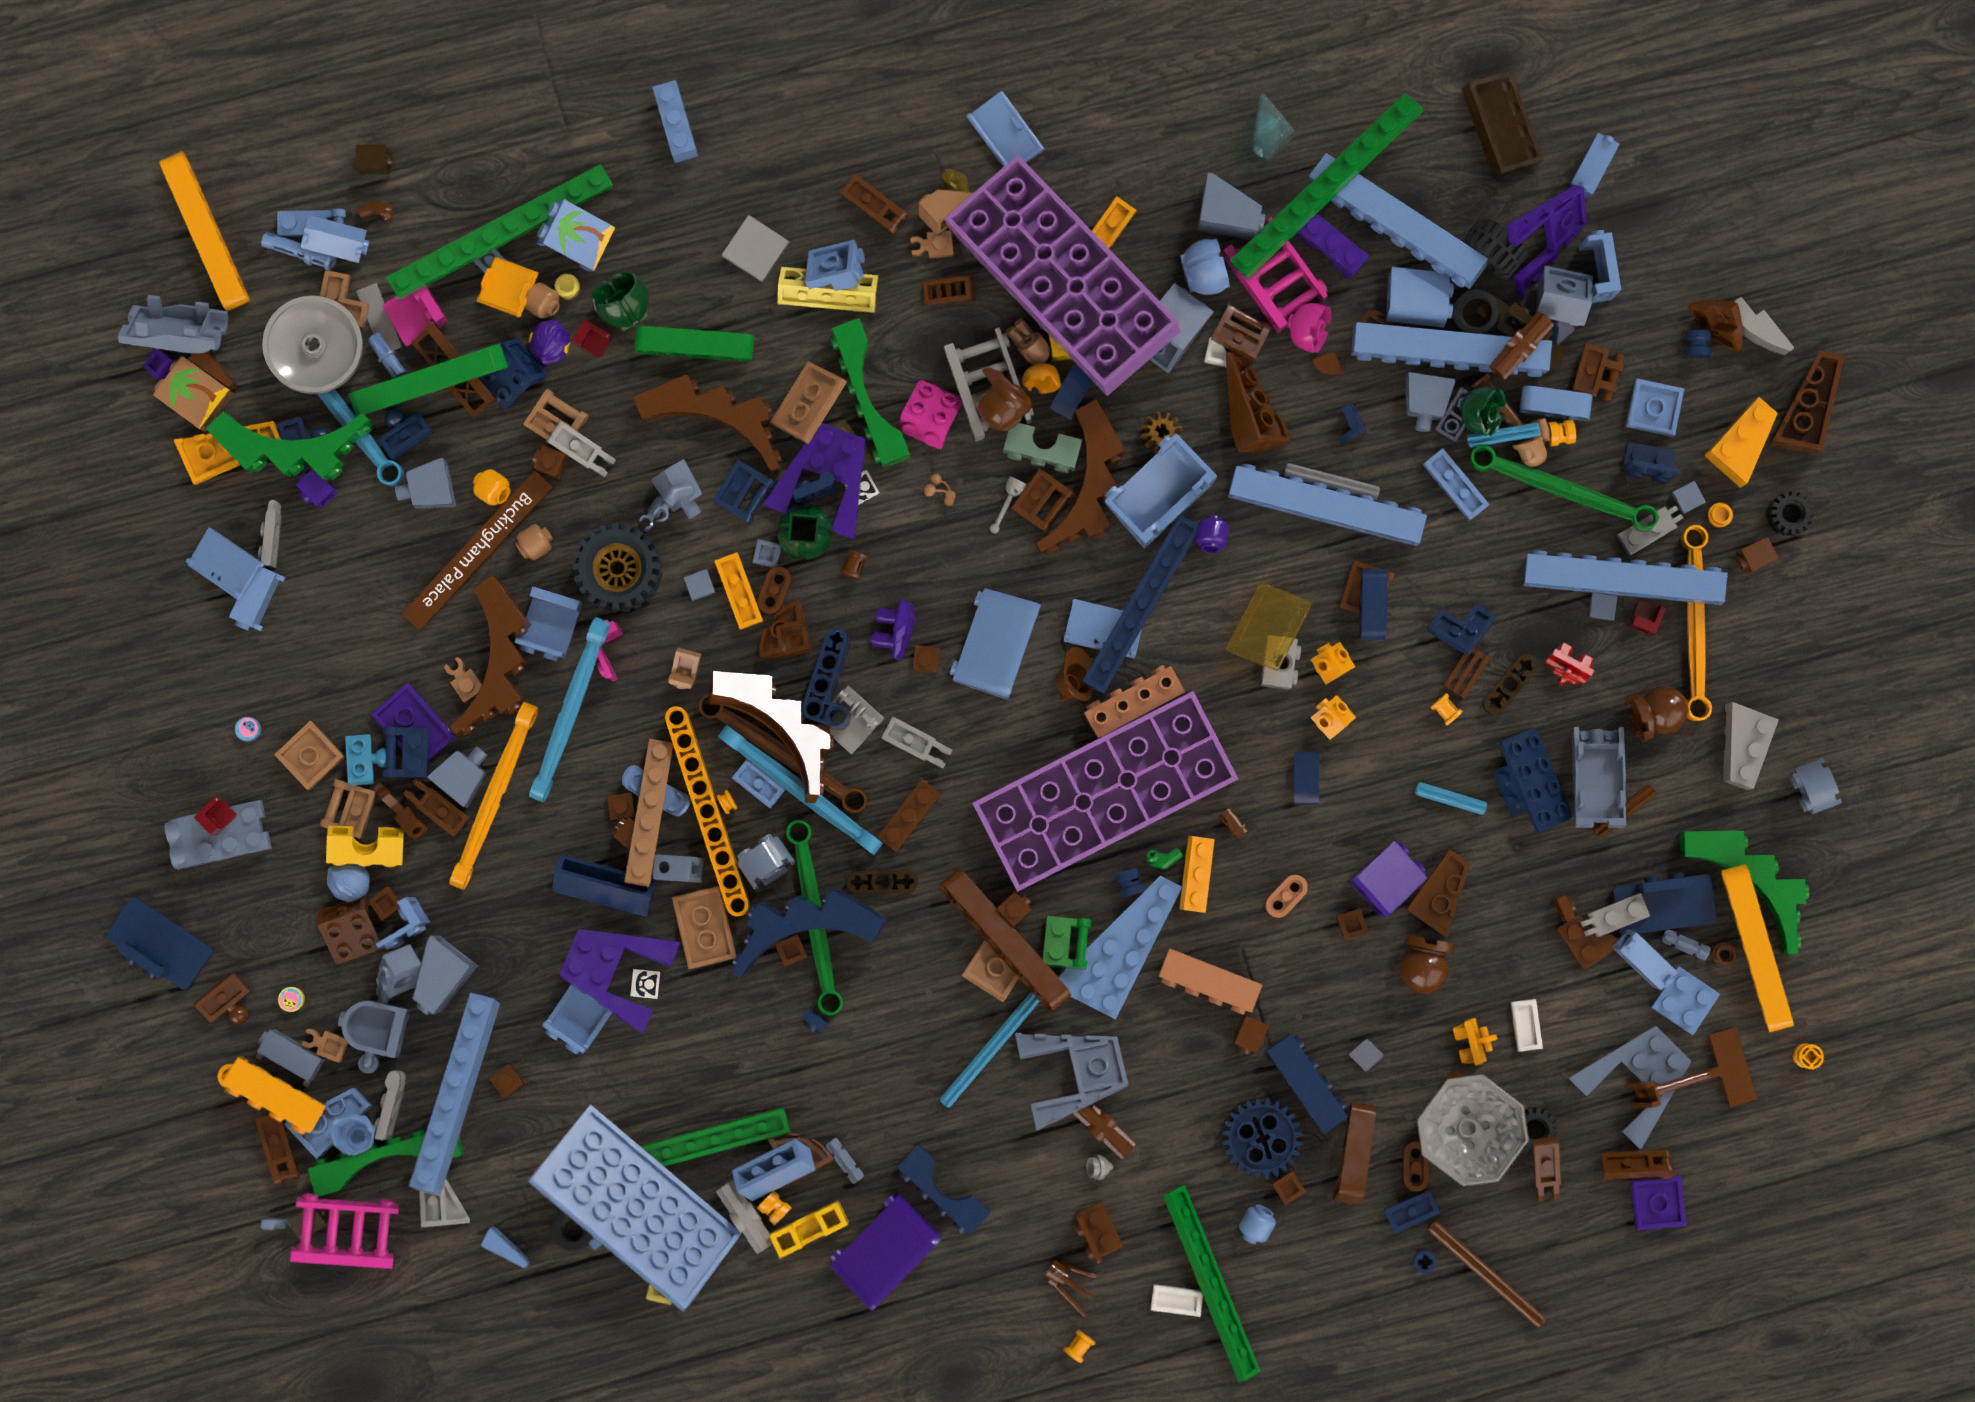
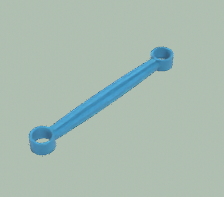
M336 390L317 394L342 427L356 418L354 412ZM370 433L364 438H358L355 441L378 468L377 477L382 483L394 487L403 481V468L398 463L388 460ZM390 465L396 466L398 477L392 482L385 481L382 475L383 470Z
M597 617L589 628L587 644L564 698V704L554 726L540 772L535 778L529 793V797L540 802H545L553 784L552 777L580 710L600 647L604 643L611 623Z
M728 725L720 732L718 737L741 753L772 780L825 820L875 855L883 844L881 841L860 827L822 795H819L815 803H805L804 784L799 777L752 745Z

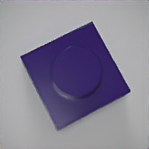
M154 348L142 367L155 379L161 380L169 372L174 360L162 349Z

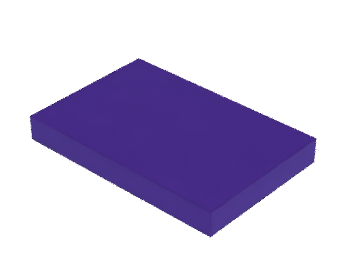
M409 682L370 714L383 730L384 727L430 728L429 762L457 738ZM396 735V744L402 751L403 735Z

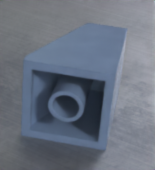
M1207 174L1197 232L1252 240L1263 229L1265 214H1261L1262 206L1215 174Z
M1175 283L1160 302L1179 321L1181 332L1149 359L1168 374L1213 314V311L1206 304L1198 301L1184 288L1179 287Z
M430 936L427 941L413 997L418 1002L416 1007L427 1015L429 1013H442L478 967L476 963L441 936Z

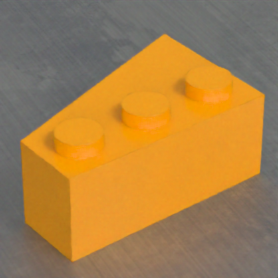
M1758 397L1748 405L1704 456L1740 488L1748 484L1777 412Z

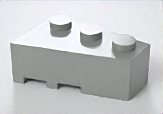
M1734 702L1725 704L1726 727L1724 735H1726L1723 781L1745 790L1754 789L1779 719Z

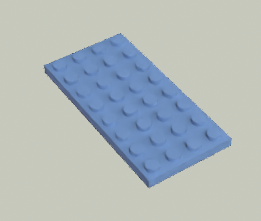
M592 1105L583 1112L529 1179V1182L681 1311L688 1307L742 1234Z

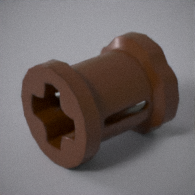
M848 550L845 566L843 569H840L839 573L849 578L860 580L861 576L859 574L864 561H867L868 557L859 552Z

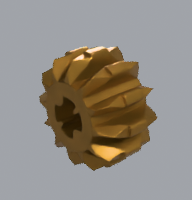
M1156 412V421L1148 416L1147 422L1150 425H1142V430L1147 433L1142 434L1141 439H1150L1145 446L1149 448L1154 444V453L1158 452V444L1166 437V435L1163 438L1158 437L1159 433L1155 431L1156 429L1159 431L1160 428H1164L1165 433L1171 438L1175 433L1182 431V426L1174 427L1178 422L1177 418H1173L1171 421L1168 420L1170 417L1168 412L1165 414L1164 419H1161L1160 412Z

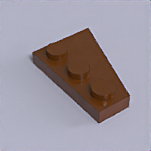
M1448 849L1406 910L1444 938H1448L1450 925L1455 915L1456 905L1470 864Z

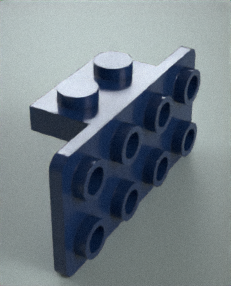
M1532 728L1501 741L1500 747L1508 765L1494 770L1493 774L1511 817L1527 811L1534 829L1538 833L1572 819V813L1537 730Z
M1684 873L1668 874L1669 879L1660 880L1659 876L1644 878L1645 883L1614 887V903L1641 893L1650 917L1618 929L1619 933L1623 935L1627 929L1636 933H1646L1715 923L1717 921V913L1710 875L1703 874L1684 877Z
M132 897L106 934L110 941L120 947L118 951L124 954L122 958L126 962L134 966L137 963L144 968L142 972L150 978H166L181 989H188L213 953V949L137 897Z

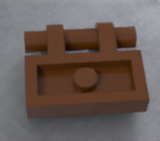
M1586 343L1583 347L1571 391L1591 394L1595 398L1598 389L1604 391L1602 400L1612 402L1613 395L1618 390V385L1616 384L1619 374L1624 369L1622 364L1624 355L1615 353L1613 361L1608 360V349ZM1604 368L1610 370L1607 382L1601 380Z

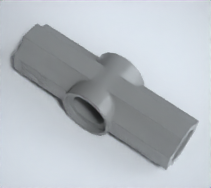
M734 1179L716 1191L730 1212L729 1216L741 1233L743 1232L757 1254L773 1244L769 1236L770 1232L762 1222L758 1209L751 1200L748 1201L746 1197L737 1192Z

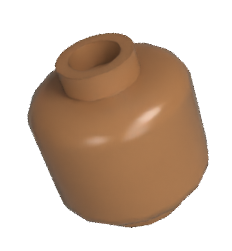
M544 283L534 284L526 294L527 302L525 309L538 318H548L555 315L559 310L558 293Z
M534 524L517 535L518 542L515 544L525 559L529 557V559L534 561L551 550L550 541L553 540V537L546 527L541 529L538 525Z

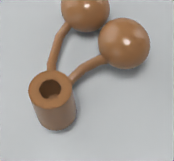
M933 474L930 477L931 484L924 487V494L926 496H933L935 492H945L944 503L948 506L953 505L956 494L950 490V486L945 481L941 480L939 474ZM944 483L948 491L936 489L935 486Z

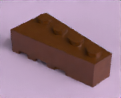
M1819 351L1770 444L1771 446L1817 456L1820 455L1823 451L1845 356Z

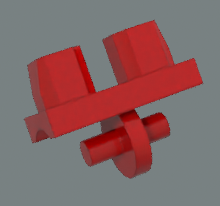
M1562 643L1548 656L1544 664L1553 668V673L1560 677L1558 680L1559 685L1563 686L1566 681L1573 685L1576 682L1584 685L1594 672L1591 669L1593 658L1582 654L1578 660L1570 657L1573 649L1566 643Z

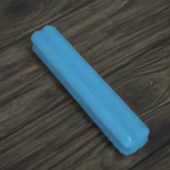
M1531 423L1498 429L1492 436L1472 433L1468 435L1467 440L1469 447H1477L1479 445L1536 437L1541 434L1539 423Z
M1422 782L1416 785L1415 794L1480 815L1486 812L1487 803Z

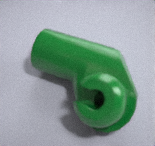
M1177 847L1167 854L1150 850L1146 854V861L1152 867L1168 869L1184 856Z

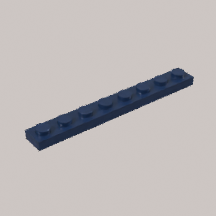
M1179 515L1082 683L1104 695L1195 539L1198 524Z

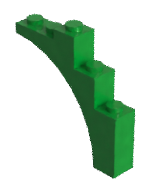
M223 411L206 429L250 473L260 471L267 464L266 460L269 458L288 477L298 475L305 467L303 464L307 462L321 478L329 481L330 479L337 478L343 471L341 468L345 464L339 457L348 454L354 447L352 444L358 438L362 439L367 436L371 431L370 427L374 423L361 413L347 425L329 434L312 439L291 441L273 439L254 433Z
M1744 831L1679 832L1680 857L1703 859L1717 863L1727 869L1743 864L1747 865L1755 891L1762 897L1774 918L1779 933L1781 953L1798 954V949L1801 948V936L1797 934V924L1800 923V911L1796 909V904H1806V899L1809 898V886L1805 884V879L1775 880V875H1778L1779 865L1778 861L1775 860V855H1745V851L1748 849V838L1744 836Z

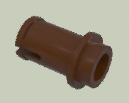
M1231 807L1218 816L1232 832L1231 836H1235L1236 839L1249 831L1246 828L1247 824L1242 823Z

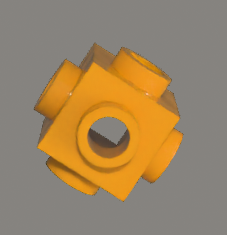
M1341 642L1332 647L1330 643H1327L1317 649V656L1310 659L1325 684L1355 668Z
M1337 695L1330 701L1327 698L1321 701L1315 707L1317 712L1311 717L1329 740L1356 718Z

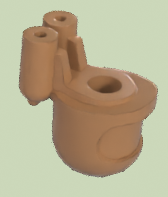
M1023 318L1018 319L1015 322V326L1007 328L1006 334L1014 345L1018 346V351L1029 364L1035 365L1047 361L1050 356L1048 343L1039 332L1033 333Z
M1538 418L1530 422V424L1539 423L1541 430L1539 436L1526 438L1512 445L1514 450H1518L1521 462L1525 466L1537 467L1545 462L1547 458L1544 442L1550 441L1551 431L1545 418Z

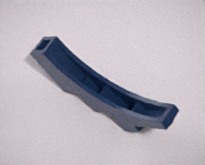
M835 889L832 893L829 891L822 901L823 908L802 895L789 900L784 909L787 912L786 914L765 902L758 903V905H754L747 916L749 918L747 926L755 931H751L744 941L746 947L742 953L739 952L732 963L734 969L731 973L739 978L746 976L756 960L771 946L783 938L800 931L837 929L856 934L871 942L876 941L889 918L840 889Z

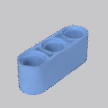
M1523 386L1519 411L1532 415L1589 421L1593 395L1545 387Z

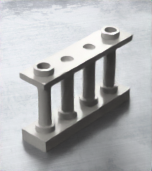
M1000 327L995 329L996 339L960 350V348L955 349L953 343L944 346V351L959 395L963 401L962 404L975 441L985 439L984 432L988 431L987 428H989L983 419L979 418L976 411L979 401L986 393L978 396L976 394L971 395L968 386L972 385L974 381L986 378L982 371L984 368L970 373L968 371L963 372L960 363H963L964 359L1000 347L1004 361L988 367L1000 372L1008 370L1012 384H1017L1020 387L1007 351V347H1010L1009 339L1006 333H1001ZM1032 408L1029 413L1024 415L1026 424L1031 423L1030 416L1034 415Z

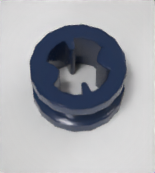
M1424 1249L1415 1254L1413 1259L1414 1266L1420 1273H1430L1434 1270L1436 1258L1432 1252ZM1423 1255H1428L1427 1258L1432 1259V1263L1427 1264V1268H1421L1422 1264L1418 1265V1260L1422 1259Z

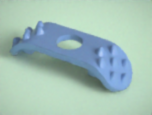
M631 765L625 770L622 783L626 789L639 796L644 770L636 765ZM667 784L662 810L679 817L688 809L691 798L689 795Z

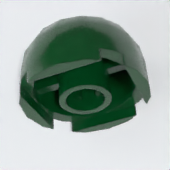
M1481 386L1470 391L1460 404V412L1465 426L1470 431L1480 435H1494L1503 421L1504 415H1500L1501 407L1506 408L1505 394L1503 390L1490 386Z

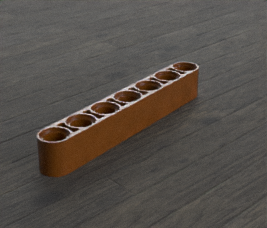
M961 869L954 871L939 884L941 891L1048 1011L1054 1012L1071 997V993L1064 983Z

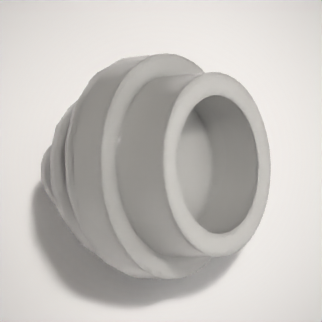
M1094 1155L1093 1158L1087 1160V1174L1090 1178L1102 1180L1113 1169V1165L1105 1157Z

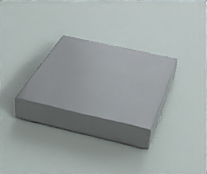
M748 215L723 252L722 257L763 283L789 245V241Z

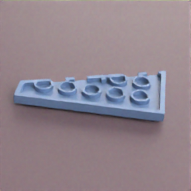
M1159 876L1086 949L1085 960L1088 962L1086 970L1065 969L1058 978L1068 988L1071 997L1116 1019L1182 886Z

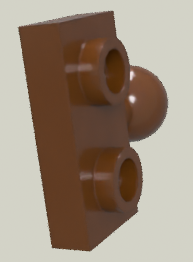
M233 971L194 1002V1006L210 1023L227 1010L229 1012V1020L233 1024L241 1025L247 1021L249 1013L244 1006L236 1005L235 1003L244 997L250 989Z

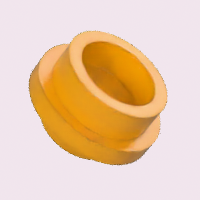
M1716 503L1710 507L1708 520L1713 526L1725 527L1732 521L1733 512L1727 504Z

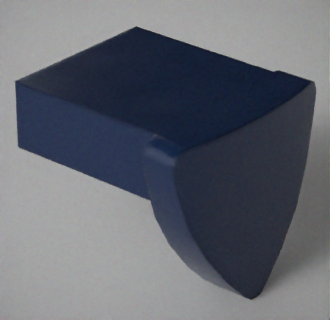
M1348 404L1342 407L1351 430L1338 437L1341 444L1367 432L1355 404Z

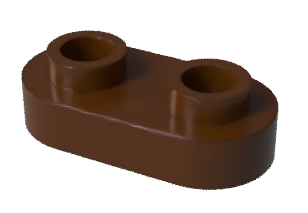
M773 567L767 573L758 597V606L765 614H776L782 608L791 584V575L784 567ZM776 576H783L784 581L781 584L775 583ZM769 598L775 600V604L772 607L766 605V601Z
M1410 1141L1403 1148L1402 1179L1404 1185L1412 1191L1423 1190L1429 1181V1160L1422 1155L1420 1141ZM1417 1148L1419 1150L1418 1157L1413 1158L1411 1156V1151ZM1416 1173L1419 1175V1180L1413 1183L1411 1176Z

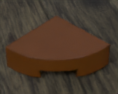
M1334 351L1311 360L1313 367L1323 374L1330 376L1343 375V370Z

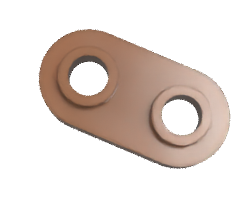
M1299 875L1287 877L1267 898L1265 908L1268 914L1276 918L1287 915L1307 893L1308 885L1306 880ZM1292 883L1298 884L1299 889L1297 892L1290 890ZM1277 900L1282 903L1280 910H1275L1273 907V903Z

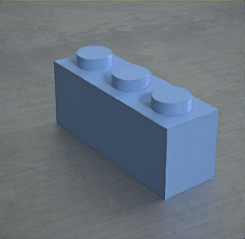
M676 80L653 86L652 88L675 163L698 157Z
M794 1139L732 1170L737 1192L747 1199L754 1201L815 1171V1166L810 1148Z

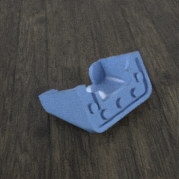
M1177 434L1172 438L1169 435L1166 436L1158 444L1161 449L1123 486L1119 488L1113 486L1104 495L1107 498L1104 503L1143 548H1146L1179 515L1192 505L1217 478V475Z
M984 588L983 592L978 591L974 605L978 606L959 662L954 660L950 674L954 675V682L1009 700L1041 604Z

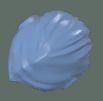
M358 864L333 865L328 869L327 884L333 896L339 900L351 902L367 894L369 891L370 875L364 866H359Z
M346 1113L333 1120L331 1128L333 1146L337 1147L342 1153L348 1155L360 1154L368 1151L374 1143L375 1128L364 1115Z

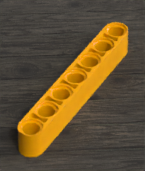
M181 151L160 160L159 163L224 309L230 311L250 302L185 154Z
M1746 864L1722 870L1723 881L1767 1029L1770 1033L1794 1026L1748 867Z

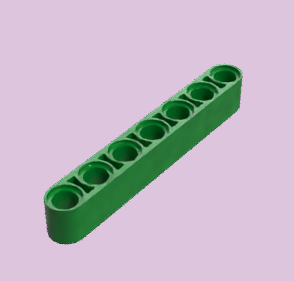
M497 344L349 393L348 396L357 417L361 413L365 415L508 368V364L501 344Z

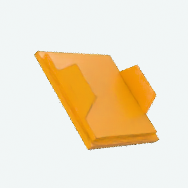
M495 257L491 267L487 268L481 282L482 289L477 302L520 318L527 302L526 294L534 285L539 273Z

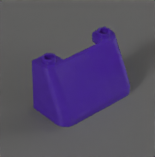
M900 1193L896 1197L893 1194L890 1195L882 1204L885 1207L882 1213L846 1249L842 1250L839 1248L829 1258L832 1261L829 1266L870 1311L912 1271L942 1238V1234Z

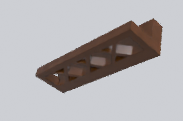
M433 322L425 326V331L411 341L430 366L437 364L438 356H447L450 360L460 357ZM430 335L436 342L435 352L424 351L419 343ZM439 347L444 351V353L438 352ZM429 355H434V362ZM478 377L467 381L466 390L456 389L454 386L448 387L473 418L496 401ZM470 384L476 391L469 390ZM459 392L466 393L465 399L461 396ZM469 393L479 394L485 401L476 410H473L468 404Z

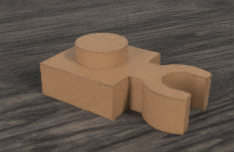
M951 230L943 231L938 235L935 232H927V240H923L921 237L910 238L912 244L918 243L921 246L919 250L912 251V256L919 257L924 252H929V259L953 256Z
M457 657L455 658L458 663L456 670H451L447 664L444 667L448 674L455 676L456 679L450 683L462 701L467 703L477 696L482 683L472 669L464 671V662Z
M315 1029L306 1030L307 1033L313 1035L314 1039L311 1043L302 1041V1046L306 1048L316 1046L318 1047L316 1055L338 1063L342 1062L348 1045L345 1037L329 1031H324L322 1037Z

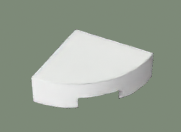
M1209 338L1204 363L1226 367L1225 354L1227 352L1225 348L1212 341L1211 338Z

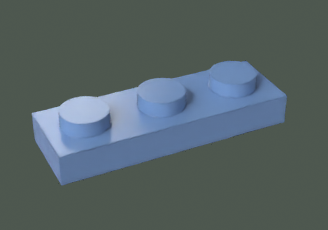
M1443 448L1423 464L1469 521L1490 505Z

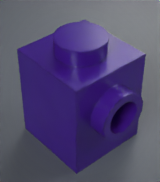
M308 469L299 477L300 481L296 484L301 490L298 494L308 504L312 501L320 509L339 493L329 481L321 478L314 469L311 471Z

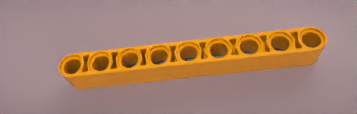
M672 707L666 712L665 721L726 908L733 916H743L750 909V901L689 714L681 707ZM675 712H682L684 716L682 723L679 725H674L671 721V717ZM683 735H689L691 738V744L687 748H681L679 745V739ZM691 758H696L699 762L697 770L688 771L686 768L687 761ZM703 781L707 789L704 794L697 795L694 792V785L697 782ZM705 805H711L714 808V814L706 819L702 816V808ZM713 828H719L722 832L721 839L717 842H713L709 838V833ZM722 851H726L730 858L726 865H720L717 862V855ZM728 875H734L737 879V885L732 889H728L724 884V880ZM736 898H741L745 903V907L741 912H735L732 908V902Z

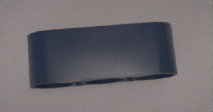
M1361 569L1360 640L1386 639L1387 569Z

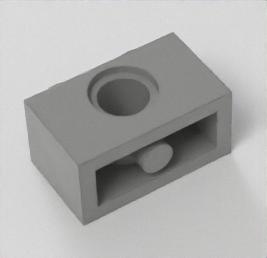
M1267 636L1260 686L1290 690L1292 684L1296 685L1298 670H1294L1295 660H1299L1301 654V646L1297 645L1298 639ZM1277 657H1284L1287 660L1288 666L1286 669L1282 670L1276 667L1275 659Z

